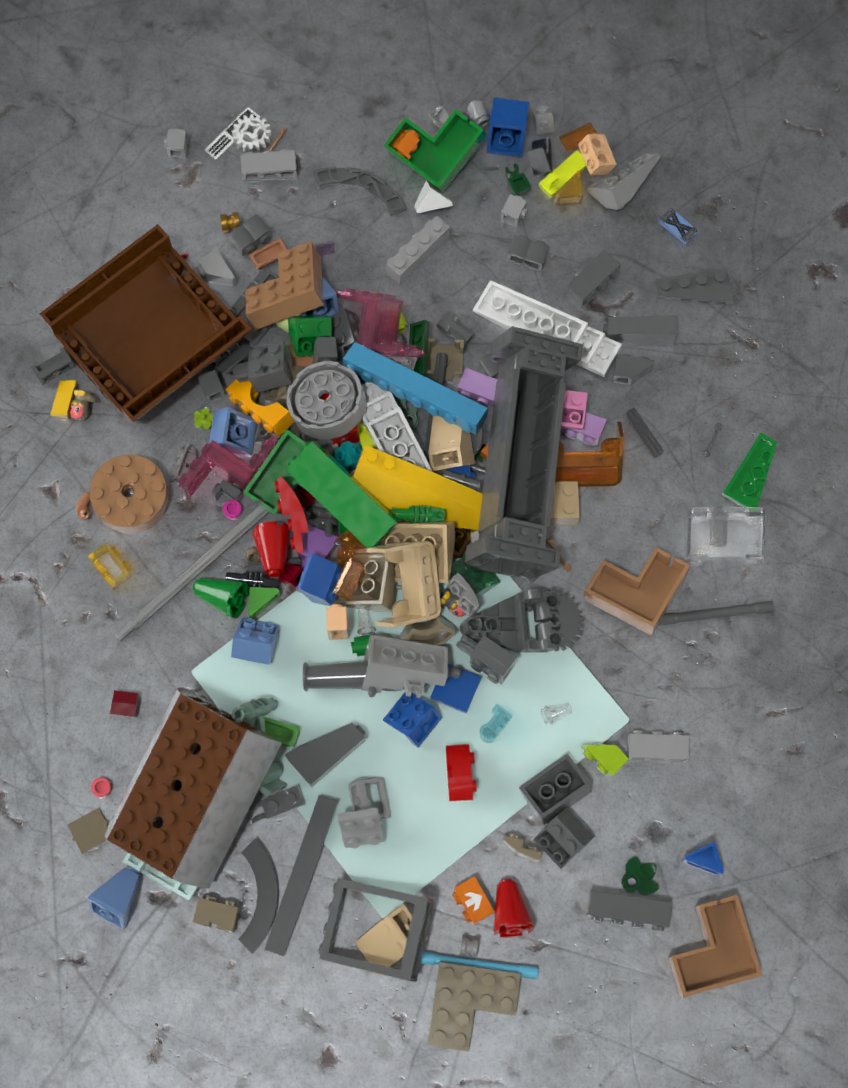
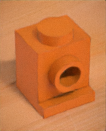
M404 130L391 147L404 158L409 159L411 157L409 153L414 152L418 147L417 143L420 136L414 130Z

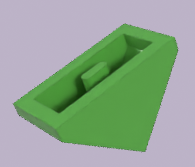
M250 587L249 618L255 619L280 598L281 593L279 589Z

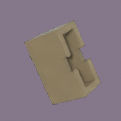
M210 896L198 899L193 923L210 928L211 924H216V928L219 930L234 933L240 909L236 907V903L226 900L224 904L216 902L217 898Z

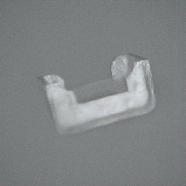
M758 507L690 508L684 518L686 562H691L692 565H701L707 558H745L749 565L763 563L766 523L765 509Z

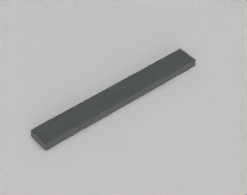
M319 795L264 950L285 956L338 804L336 800Z

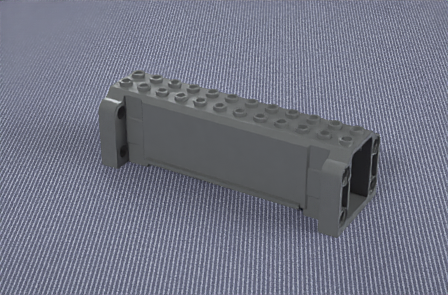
M514 326L491 342L489 359L499 364V374L494 397L478 530L479 539L466 546L464 562L466 565L487 572L526 578H537L559 568L560 551L546 548L545 543L547 528L550 527L566 386V382L562 380L565 371L581 361L583 344Z

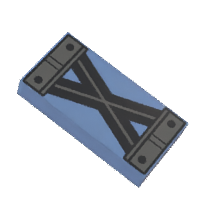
M672 208L658 221L684 245L698 233L697 229Z

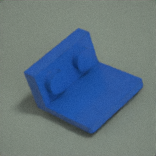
M404 692L384 717L383 721L404 734L414 746L419 748L443 717L433 705L421 698H416V695L413 693L411 697L406 696V692Z

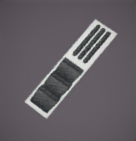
M247 107L205 151L217 159L234 142L232 130H234L233 125L238 124L237 119L244 120V115L250 118L251 114L256 118L258 114Z

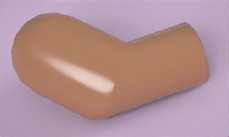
M87 492L82 495L75 506L77 515L82 520L90 517V511L87 506L90 502V494Z

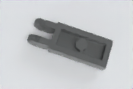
M295 786L260 800L261 802L251 805L248 812L256 811L261 807L264 809L265 814L251 819L253 824L265 819L274 818L301 807L305 803L299 786Z

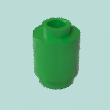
M370 635L355 637L354 642H351L353 654L357 653V657L365 656Z

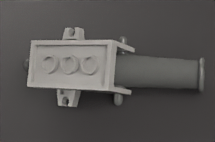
M370 635L362 662L308 665L307 662H304L302 671L305 692L308 689H362L363 691H368L370 697H374L376 693H381L382 690L402 691L405 689L406 696L411 697L412 691L417 693L416 698H420L423 688L429 684L445 686L447 677L456 679L461 676L460 668L453 667L448 669V647Z

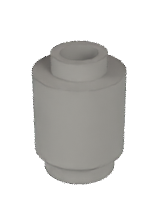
M481 100L470 102L467 111L472 121L481 128L487 126L490 123V114L484 102Z

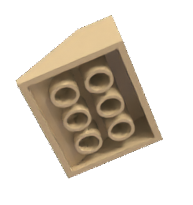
M399 521L377 545L414 541L431 542L435 549L438 583L450 582L455 545V522L411 523L409 521ZM399 562L394 563L395 581L401 582Z

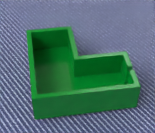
M455 109L434 137H431L405 117L383 146L390 154L443 193L486 138L487 134L484 129ZM404 130H414L420 136L417 143L418 147L414 152L409 153L411 156L409 159L404 158L391 147Z
M286 429L243 493L255 502L261 499L263 501L261 506L275 515L278 511L277 501L281 499L280 492L276 493L274 481H278L277 477L282 476L292 489L296 483L302 486L286 469L289 467L288 462L294 456L298 457L302 452L301 448L306 442Z

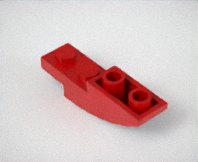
M280 476L277 477L278 481H274L276 493L280 492L281 499L277 501L278 512H282L283 516L291 515V518L287 519L289 530H293L294 538H290L291 549H295L296 553H303L301 533L309 532L307 519L296 493L289 483Z

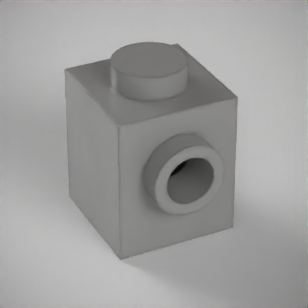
M180 128L168 129L167 136H164V147H166L168 157L186 158L188 144L186 130Z
M510 194L501 211L500 220L517 227L521 218L524 219L527 214V201L521 196Z

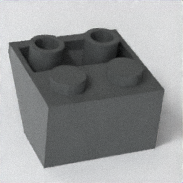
M566 808L533 840L562 869L594 836Z

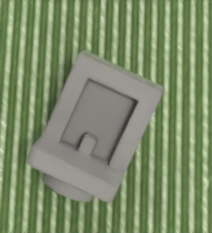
M538 106L537 108H532L536 133L539 135L554 132V117L550 107Z

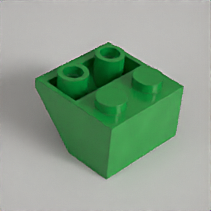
M320 314L288 318V335L297 357L312 356L313 346L317 337H332L330 316Z

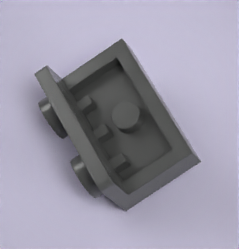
M343 309L330 316L332 337L336 339L337 349L343 346L344 350H346L354 342L360 344L358 317L354 312Z

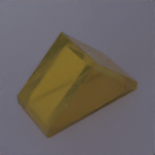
M579 171L555 195L554 205L582 204L583 189L581 173Z

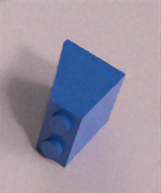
M503 98L493 99L486 153L522 157L529 102Z

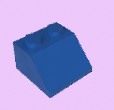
M310 553L297 589L311 602L331 606L338 597V589L344 580L345 571L338 564Z

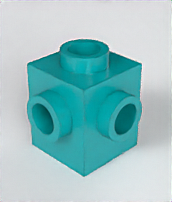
M351 441L342 443L339 448L334 450L337 462L348 472L354 471L362 453L360 444L352 443Z

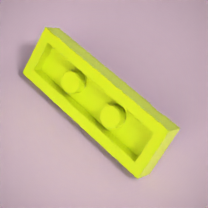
M578 150L574 152L552 173L539 182L538 187L552 198L587 168L582 154Z

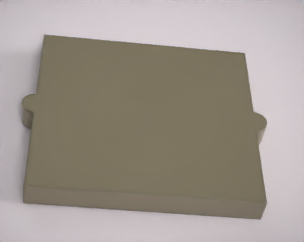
M99 808L67 825L73 836L72 840L77 843L82 854L107 841L104 834L108 827V821L104 819Z

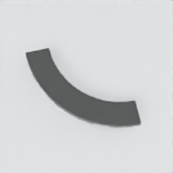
M329 167L313 171L319 189L332 186L354 187L371 194L379 200L389 216L407 210L404 201L395 189L393 190L386 181L370 172L352 167Z
M256 838L241 852L254 872L257 885V903L254 915L249 926L238 939L251 954L260 947L266 938L275 918L278 902V885L273 865L263 846Z

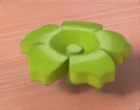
M206 407L201 409V412L196 411L193 413L194 420H196L193 423L195 427H204L205 430L210 429L213 420V413H210V409Z

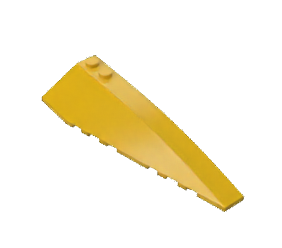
M365 445L353 477L388 511L391 512L392 507L409 508L411 505L445 509V521L439 522H455V528L472 529V531L479 530L482 493Z

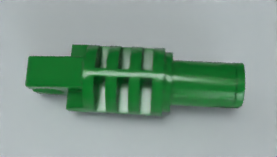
M411 505L409 508H391V513H398L397 515L393 514L398 520H409L411 523L445 521V509L416 505Z

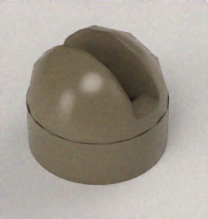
M253 546L247 549L246 558L249 563L260 561L257 547Z

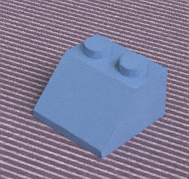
M229 407L214 411L209 447L225 453L252 455L256 422L251 416Z

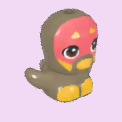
M74 390L75 395L71 403L70 415L73 419L84 420L89 414V402L95 403L96 399L92 392Z

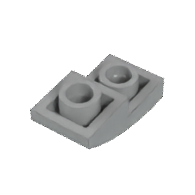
M457 573L447 587L460 598L456 604L470 617L480 605L470 585Z

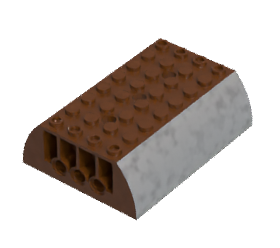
M182 687L177 688L105 831V838L173 880L196 887L209 888L282 742L243 720L236 721V719H233L232 714ZM196 743H199L201 747L198 754L193 752V746ZM177 780L182 782L180 791H176L174 788ZM158 817H162L164 822L161 828L156 826V819Z

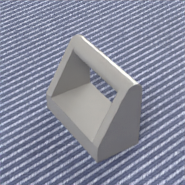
M384 778L362 779L348 784L353 811L370 809L366 786L377 784L382 814H379L380 818L386 819L391 817Z

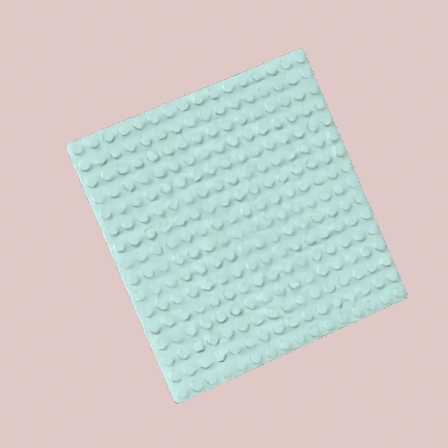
M360 542L352 549H367V547ZM465 554L459 559L452 560L450 581L459 573L470 585L478 599L480 606L473 615L516 595L518 592H523L510 576L478 570L473 566L466 565L464 563ZM395 581V585L402 586L401 582ZM438 583L440 595L449 583ZM395 589L394 603L403 600L401 589ZM295 591L257 620L280 625L274 655L269 665L232 658V639L192 670V675L216 706L232 714L235 708H239L241 704L249 702L251 699L274 698V700L278 701L277 709L271 710L265 717L300 728L294 748L281 744L273 760L279 762L282 766V774L279 780L287 784L283 791L299 786L305 805L298 807L297 810L308 824L319 795L338 801L324 844L354 882L412 895L417 894L528 804L519 789L521 785L567 753L577 765L585 758L584 750L581 748L583 744H603L629 722V718L567 645L564 651L559 647V651L548 653H519L505 649L517 657L515 667L502 685L500 683L494 684L487 678L488 675L482 671L478 673L472 669L470 656L456 646L458 641L463 642L460 639L462 637L460 624L469 616L466 614L463 617H457L447 607L441 609L439 616L452 623L456 633L439 646L448 647L449 664L481 677V680L467 714L430 699L435 685L429 684L423 688L420 698L433 705L443 718L419 748L414 746L404 734L383 721L384 717L404 694L405 689L402 691L382 690L381 693H376L374 697H370L368 691H363L362 689H308L305 692L303 688L302 671L304 662H307L308 665L362 662L364 656L357 657V653L353 654L351 642H354L355 637L372 634L400 639L399 635L406 625L395 628L376 626L377 621L392 618L391 611H369L346 607L348 639L329 640L326 608L331 606L311 602L305 595ZM525 605L528 639L536 640L535 626L548 621L534 622V612H528L526 610L527 605ZM468 623L469 628L474 630L473 625ZM487 623V627L492 630V626ZM550 637L551 642L555 644V640ZM350 723H353L355 726H361L366 733L364 735L366 741L313 787L305 781L285 757L287 752ZM469 744L470 752H474L475 764H471L472 780H476L477 792H473V800L449 802L446 745ZM384 778L391 814L390 818L381 819L385 841L377 845L366 844L360 845L358 848H345L337 814L353 812L348 784L356 780ZM377 784L366 786L370 809L378 808L379 814H382ZM362 892L382 918L387 917L405 903V901Z

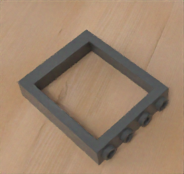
M338 878L333 886V900L328 907L329 917L323 929L325 935L323 943L319 946V959L416 982L434 900ZM346 888L415 904L400 970L332 954Z

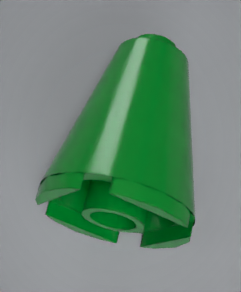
M201 577L194 582L193 591L195 596L233 619L238 618L246 606V602L243 601L244 597L249 595V586L243 581Z

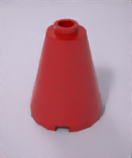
M276 521L257 524L255 530L252 529V535L264 572L269 577H279L285 569L291 530H289L288 524L282 522V525H277Z
M512 879L501 880L497 885L494 935L500 934V938H513L523 936L522 932L528 930V933H531L534 930V923L517 882L512 881Z

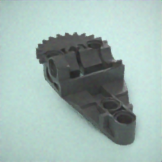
M534 588L518 592L516 595L486 610H482L476 615H471L460 624V632L462 635L478 641L483 636H486L502 648L519 653L557 652L559 647L564 651L566 650V645L571 648L573 646L572 642H578L576 636H582V633L578 630L584 629V626L579 623L583 622L584 618L578 617L583 612L582 610H576L579 604H572L573 597L567 599V592L561 596L560 589L554 592L553 588H550L548 591ZM547 600L551 602V606L547 604ZM525 605H533L534 622H545L549 619L548 622L535 626L536 640L528 639ZM468 623L473 625L474 630L469 628ZM487 623L492 626V630L487 627ZM550 637L555 640V644L551 642Z

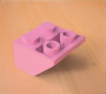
M565 390L561 427L583 430L588 393Z

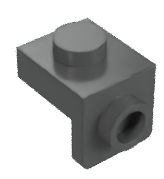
M224 479L221 483H217L212 490V496L215 501H218L223 493L239 502L243 499L242 489L235 483L230 484Z

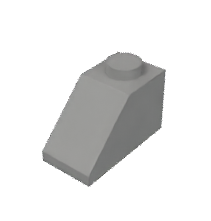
M217 249L197 259L199 263L197 269L202 277L205 276L209 282L232 287L236 286L234 275Z

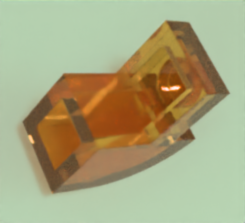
M349 530L339 534L334 544L340 545L337 551V564L342 566L351 563L354 549H367Z

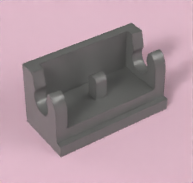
M64 348L60 349L61 352L38 366L35 367L34 364L31 366L42 386L75 367Z

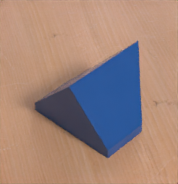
M715 841L686 855L682 860L686 864L718 876L724 873Z

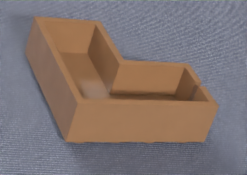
M312 241L278 253L279 278L245 290L247 302L246 316L256 330L324 305L321 256Z
M656 547L637 578L603 560L586 587L583 600L652 636L686 579L690 564L674 557L672 567H669L671 554Z
M738 895L695 907L707 947L668 958L680 998L763 976Z

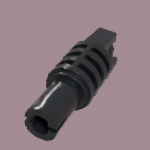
M246 571L241 574L226 572L225 580L243 581L248 584L249 589L250 587L279 588V580L270 579L269 575L265 573Z

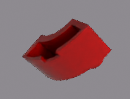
M469 744L446 745L449 802L473 800V792H477L476 780H472L471 764H475L474 752H470Z

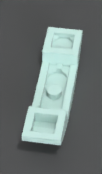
M127 853L122 861L188 901L192 899L198 889L196 886L171 879L130 853Z

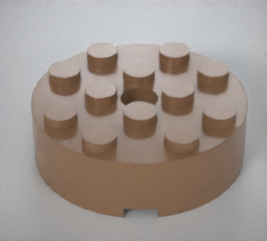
M121 455L108 460L96 471L90 485V500L97 516L108 528L123 534H136L152 528L161 520L169 503V490L162 472L152 461L138 455ZM128 492L134 493L131 497H126Z

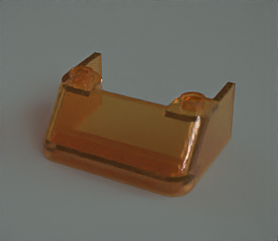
M617 422L616 438L605 439L601 444V451L563 452V444L559 441L555 482L578 481V487L618 485L622 480L624 434L621 422Z

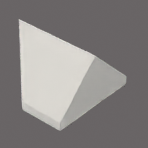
M425 181L414 208L417 213L453 206L447 196Z

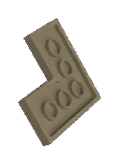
M439 961L428 1046L469 1052L474 1010L515 1016L521 973Z

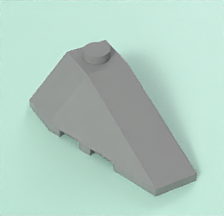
M644 154L628 163L629 167L613 171V176L607 179L606 177L598 179L587 188L588 192L605 208L622 209L632 199L660 158V154Z

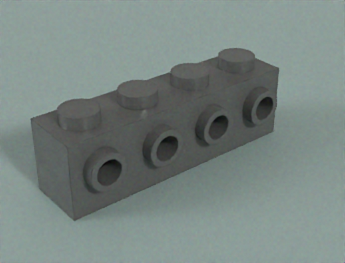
M591 890L586 917H591V921L603 922V919L611 920L613 925L623 926V923H630L633 928L643 929L644 926L652 927V931L664 932V929L670 927L672 903Z

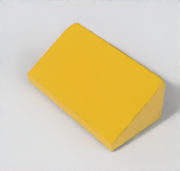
M60 381L51 416L69 419L70 407L75 395L74 390L78 389L77 381Z

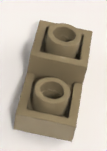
M511 833L508 836L504 835L503 843L508 848L526 859L540 862L542 852H538V848L526 846V849L522 848L524 840L520 839L519 835Z

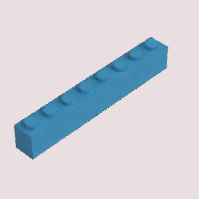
M354 342L343 358V366L351 368L364 381L371 382L380 389L395 394L396 397L411 402L415 407L427 410L431 415L443 418L449 424L461 427L465 432H471L476 435L487 418V407Z

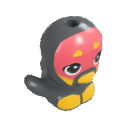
M447 587L440 595L441 609L447 607L457 617L466 615L456 604L460 598Z

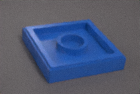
M448 663V669L456 667ZM460 668L461 676L456 679L447 677L445 686L435 685L430 699L467 714L481 677Z

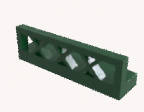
M422 320L410 324L408 357H417L413 371L427 377L429 322Z

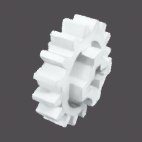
M253 114L250 115V118L244 115V120L237 119L238 124H234V130H232L234 143H237V147L241 148L243 146L244 152L247 149H250V152H253L254 149L259 152L261 146L266 148V143H270V137L272 136L270 125L267 124L266 119L261 120L260 115L254 118Z

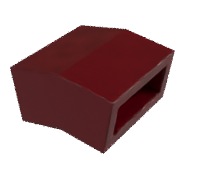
M114 690L110 714L137 717L140 700L139 693Z

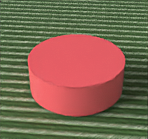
M100 777L92 782L91 791L96 797L105 798L110 795L112 785L109 780Z

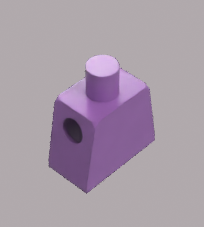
M308 525L309 532L302 533L304 552L297 553L298 557L303 559L300 567L304 569L310 553L329 560L340 543L339 537L334 535L327 537L325 536V531Z

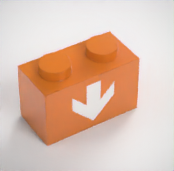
M475 876L453 888L454 894H452V897L457 905H462L464 909L462 914L467 923L471 922L474 926L495 913Z

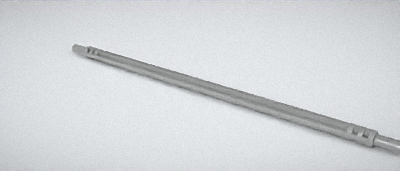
M332 443L324 449L333 456L335 454L334 450L338 448V445H333ZM296 483L293 490L296 489L299 486V484ZM260 504L134 615L115 637L121 641L133 629L136 630L270 511Z

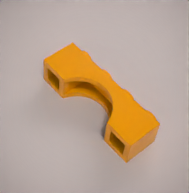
M236 379L225 389L229 395L228 400L234 406L239 405L244 414H250L257 424H263L265 430L270 434L274 433L279 437L294 423L290 412L278 402L267 406L257 405L256 400L259 393L256 392L250 381L239 383Z

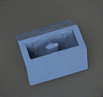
M242 618L233 637L231 657L269 665L274 655L280 625L272 622L256 621L252 618Z

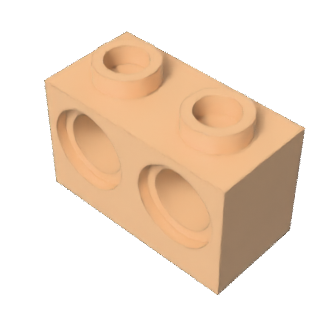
M587 134L578 144L590 175H608L617 165L605 134Z
M340 604L331 605V607L326 608L329 640L348 639L346 607H342Z

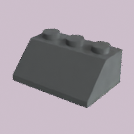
M568 753L519 787L531 810L543 826L564 809L571 807L592 792L591 783Z

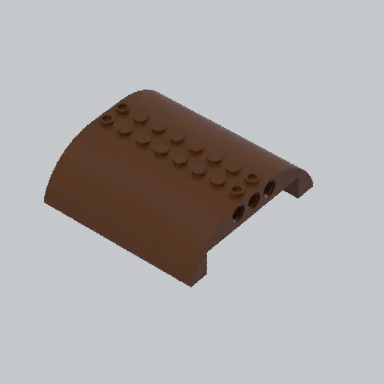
M158 224L39 313L68 355L110 404L130 423H134L252 331V328L241 316L236 318L179 255L172 247L170 237Z

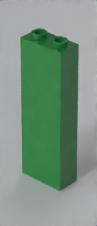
M317 441L305 443L301 448L302 452L299 456H294L288 462L289 467L286 470L367 548L377 546L397 525L399 520Z

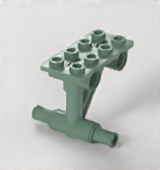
M274 698L251 699V701L241 704L239 708H235L232 711V717L236 721L243 720L266 733L263 716L268 715L271 710L277 709L278 701L274 700ZM272 762L258 790L259 792L271 795L286 788L287 784L279 780L282 774V766L279 762Z

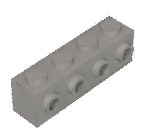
M438 216L429 219L425 223L424 228L412 236V240L408 244H403L399 252L388 259L386 262L387 274L401 285L450 237V226Z

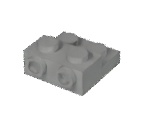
M378 808L337 814L345 848H358L360 845L366 844L377 845L385 841Z

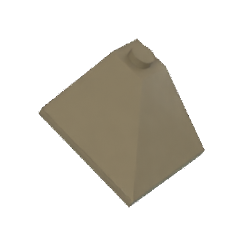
M341 549L338 565L345 571L344 580L339 586L338 597L333 605L340 604L342 607L369 611H391L396 594L394 563L386 559L385 553L368 552L367 549Z

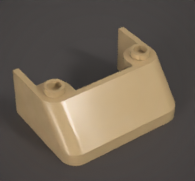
M401 542L367 548L368 552L385 553L386 559L391 563L399 562L403 600L393 604L391 610L392 618L377 621L376 626L395 628L435 619L440 615L441 602L435 549L431 542Z

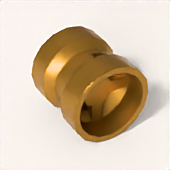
M234 212L229 216L227 214H220L223 233L229 232L230 228L236 229L241 226L238 212Z

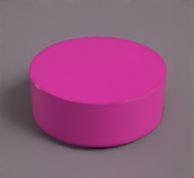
M228 500L223 506L224 515L228 519H238L242 515L243 509L237 500Z

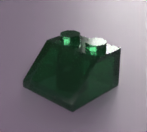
M465 556L452 564L450 579L459 573L470 585L477 599L501 583L495 573L478 570L473 566L466 565L464 563Z

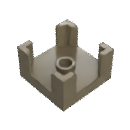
M429 338L427 378L434 379L437 353L447 354L444 382H460L463 369L464 340H454V345L436 344V339Z

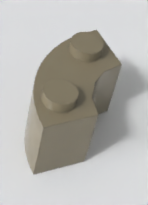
M438 616L427 622L406 625L399 638L400 640L439 646L448 641L456 631L452 623Z

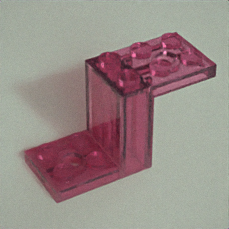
M345 288V291L337 290V298L363 302L357 339L358 344L370 350L423 358L424 350L417 349V345L406 344L405 346L402 342H397L402 300H396L395 295L385 294V297H383L384 294L371 292V295H369L370 291L357 290V293L356 289Z
M273 435L269 440L266 439L262 443L259 453L254 454L250 459V464H247L212 440L202 448V454L199 458H195L191 462L188 472L182 474L179 478L178 487L182 496L189 500L211 471L228 483H235L242 489L241 492H244L279 440Z

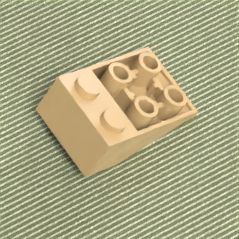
M433 415L428 451L432 471L475 464L470 433L465 432L455 424H449L439 416Z
M403 904L355 942L369 963L391 967L403 958L412 919L411 913Z

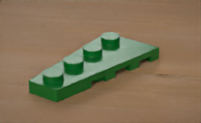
M760 433L722 496L754 515L757 511L777 445L775 440Z

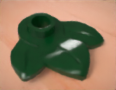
M637 856L631 858L626 863V874L621 880L622 887L626 891H638L643 895H649L659 889V886L652 881L657 870L655 864L646 863L641 865ZM628 879H633L635 881V885L630 886L628 884Z

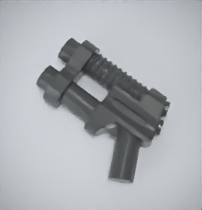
M308 507L305 510L307 524L313 527L316 526L318 529L325 528V536H333L332 525H337V519L326 508Z

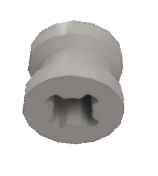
M462 936L460 956L469 955L471 958L476 959L479 938L468 939L467 936Z

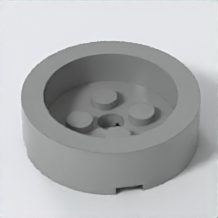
M324 361L312 364L296 375L295 381L289 386L287 391V406L295 424L303 433L316 439H333L348 433L360 422L366 408V396L358 376L351 368L340 365L338 362ZM325 393L329 394V397L326 399V401L320 399V397Z

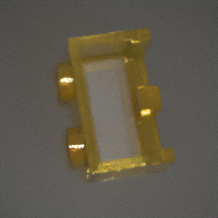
M105 543L91 553L88 558L111 589L114 590L131 577L129 573L131 568L125 560L123 562L119 560L118 556L120 554L114 546L110 548Z

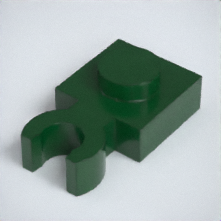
M516 163L513 165L515 171L511 172L508 167H505V174L509 177L507 183L514 196L531 191L532 187L524 172L518 173L519 167Z

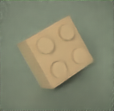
M578 481L555 482L550 525H578Z

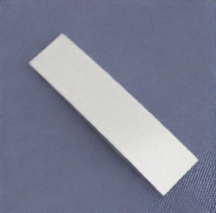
M491 280L473 308V312L506 330L514 326L583 344L582 358L576 365L602 377L607 375L622 348L621 343L605 337V333L589 327L587 322Z
M371 382L363 384L366 408L361 421L375 448L433 472L392 393L380 389Z

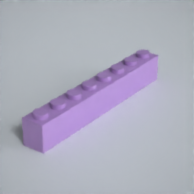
M465 368L457 387V393L475 400L481 405L493 407L498 379ZM585 412L583 430L561 427L560 432L564 433L568 438H577L587 445L597 446L604 430L606 419Z

